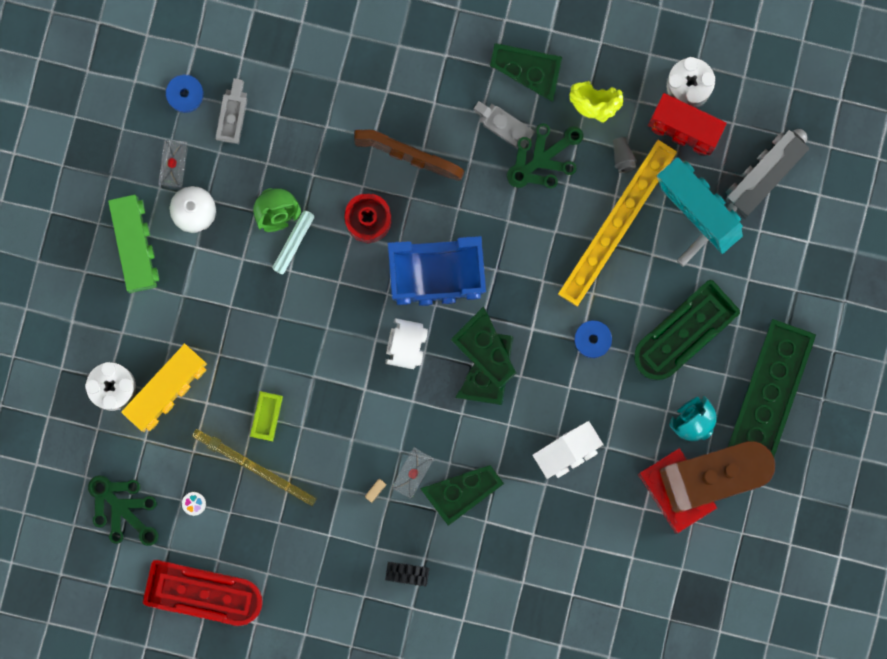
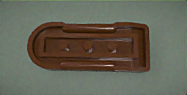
M354 130V141L357 147H374L388 153L392 158L408 161L416 168H424L453 180H462L465 171L445 159L416 149L375 130Z
M750 441L665 466L660 469V474L672 510L675 513H679L766 485L774 475L775 460L766 446Z

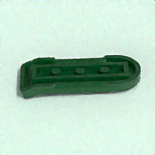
M708 280L639 342L634 353V361L638 371L644 377L651 380L669 378L739 316V308L713 280Z

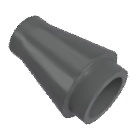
M626 137L614 139L615 168L618 169L619 173L633 171L636 169L637 160L627 143Z

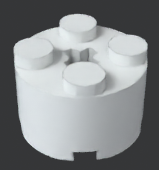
M689 57L676 63L667 78L668 95L693 107L703 105L710 97L715 85V75L710 66L694 57ZM693 80L695 82L694 85L688 87L686 85L687 81Z
M395 318L393 323H396L397 327L395 329L391 328L386 352L391 357L386 359V364L414 369L415 365H421L423 352L420 351L421 343L426 341L428 329L423 328L421 323Z
M110 362L95 367L90 372L85 386L90 400L96 406L109 411L124 409L134 399L136 393V383L131 372L119 364ZM109 382L112 383V384H113L114 382H116V383L114 384V387L116 388L115 391L109 390V391L107 392V390H108L107 384H108Z

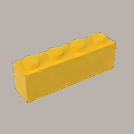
M184 343L121 413L142 432L146 430L150 432L158 424L157 418L162 413L167 414L175 405L173 401L177 396L182 397L191 388L189 383L194 378L198 380L206 372L204 367L207 363Z

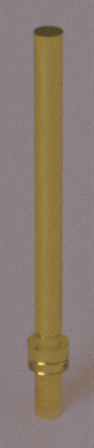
M195 429L192 434L193 438L207 445V448L214 453L217 451L310 506L313 507L317 498L222 444V440L217 437H210L198 429Z

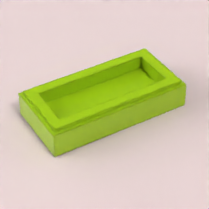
M260 391L250 437L273 442L283 396Z

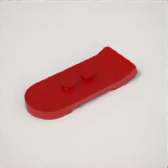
M153 560L143 604L157 609L242 626L249 624L257 618L262 609L263 599L259 588L249 580L161 560Z

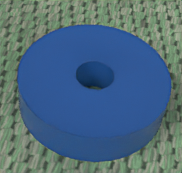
M179 75L173 78L167 86L166 98L170 106L176 111L182 113L192 112L203 101V88L199 81L190 75ZM183 90L189 91L187 97H181Z
M587 321L577 329L574 342L577 350L583 356L598 358L609 350L612 343V335L609 328L602 322ZM591 335L597 337V342L595 344H592L589 341V337Z

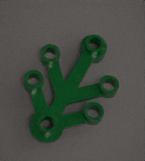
M544 123L538 124L535 128L537 136L533 160L526 165V153L531 148L532 143L527 137L519 138L517 140L516 164L510 167L507 172L509 184L513 187L521 188L529 182L541 184L550 189L555 188L558 184L556 176L549 174L544 177L530 174L537 168L562 171L566 175L574 174L577 169L574 162H558L549 159L567 146L581 143L583 132L578 127L572 126L567 128L564 132V137L544 151L546 137L550 134V127ZM541 126L546 127L547 131L544 135L539 133ZM574 131L578 133L576 140L571 139V133ZM523 139L527 140L528 146L526 148H522L520 146V142ZM567 164H571L573 166L571 172H567L565 170V166ZM517 172H521L523 175L519 181L515 179ZM549 177H552L554 179V184L552 186H549L547 184V179Z
M95 476L88 484V491L95 498L93 524L96 527H104L107 524L108 519L104 515V502L106 500L111 505V532L109 540L112 543L119 544L124 539V534L121 531L122 516L139 533V540L142 544L146 546L156 544L159 539L157 530L152 527H146L128 509L144 508L146 510H154L157 506L156 499L151 496H147L144 499H118L112 492L127 491L130 494H137L141 489L140 483L136 480L110 482L105 476ZM134 482L137 484V489L132 492L129 489V485ZM98 483H103L104 490L98 492L96 489ZM148 499H152L154 502L151 508H148L145 504ZM98 516L104 518V523L101 525L96 523ZM115 532H118L121 536L119 541H114L112 538ZM148 532H152L154 535L151 541L145 538Z

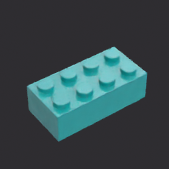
M677 157L657 174L660 188L714 247L723 254L743 237L741 229L743 226L740 223L741 218L733 209L729 211L724 206L726 203L718 193L712 194L706 180L702 177L698 179L693 173L695 170L686 160L682 162Z

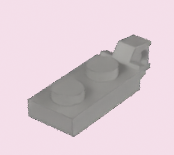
M233 79L232 90H226V93L223 95L216 141L239 144L247 103V93L242 92L243 80Z
M478 101L473 111L482 116L480 122L484 124V127L517 149V140L519 138L527 137L531 139L535 133L534 130L498 106L491 104L490 107H487ZM523 139L520 142L522 148H525L527 145V140Z

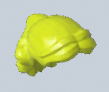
M589 81L575 83L571 86L570 102L573 103L580 114L587 118H595L604 123L608 118L613 117L616 111L620 110L623 106V93L621 90H616L613 87L607 91L604 89L595 90Z

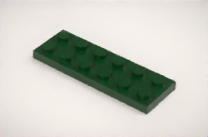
M774 319L771 320L727 448L753 441L766 446L773 457H775L816 334Z

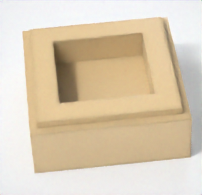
M380 479L377 480L365 495V498L373 503L386 487V484Z

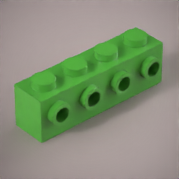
M136 195L108 200L127 291L134 293L157 288L156 281L160 280L157 267L153 268L151 259H154L155 255L153 246L148 245L147 236H150L148 223H144L142 214H145L143 200H139Z

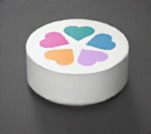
M197 492L188 493L182 500V508L189 515L196 516L205 510L206 500Z

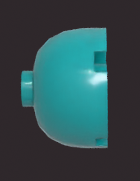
M703 396L702 400L699 397H695L677 410L681 414L676 419L672 416L669 423L672 430L681 439L686 441L706 440L713 434L717 415L714 407L705 396Z

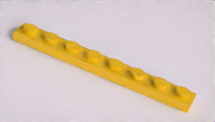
M657 140L558 293L559 296L578 307L657 185V174L671 163L677 151Z

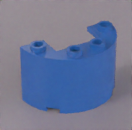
M481 236L458 238L457 241L411 244V241L388 243L392 300L397 301V305L419 302V306L433 305V301L441 300L442 304H453L459 298L467 297V300L481 299V294L486 292Z

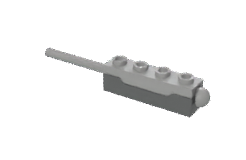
M795 129L792 132L789 130L785 135L781 132L772 141L775 146L770 151L765 149L757 158L759 163L754 168L749 166L741 175L744 178L739 185L734 182L725 192L729 195L725 199L728 203L726 208L729 211L732 209L737 211L746 219L810 149L805 144L807 141L806 132L802 129ZM701 234L679 257L677 262L684 267L708 239Z

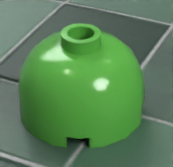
M269 188L264 190L255 201L253 214L260 230L263 228L265 232H275L288 227L289 225L286 222L292 218L296 221L301 214V208L295 197L287 190Z

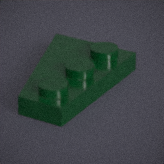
M495 43L490 66L553 102L562 57Z
M482 307L450 339L499 389L517 373L485 307Z
M498 334L510 358L514 337ZM474 364L455 398L502 405L506 384L499 389Z
M491 465L420 489L449 526L504 483Z

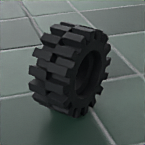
M388 562L385 580L427 587L430 568Z

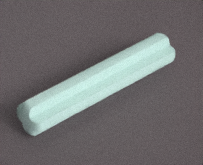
M306 210L302 212L274 263L273 270L279 274H284L310 227L314 219V215Z

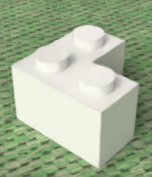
M588 421L533 454V457L547 479L553 475L559 478L569 472L568 466L571 465L573 469L585 462L583 457L587 461L597 455L596 449L601 447L603 443Z

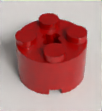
M360 194L351 199L346 206L345 224L348 232L356 240L369 244L379 241L388 233L392 222L391 212L386 201L380 196ZM372 214L373 221L364 222L363 215L370 216Z

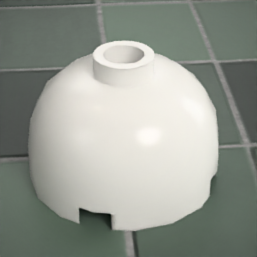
M195 186L184 187L176 192L169 208L170 216L175 225L189 233H197L207 229L214 221L216 215L215 202L210 193L203 188Z

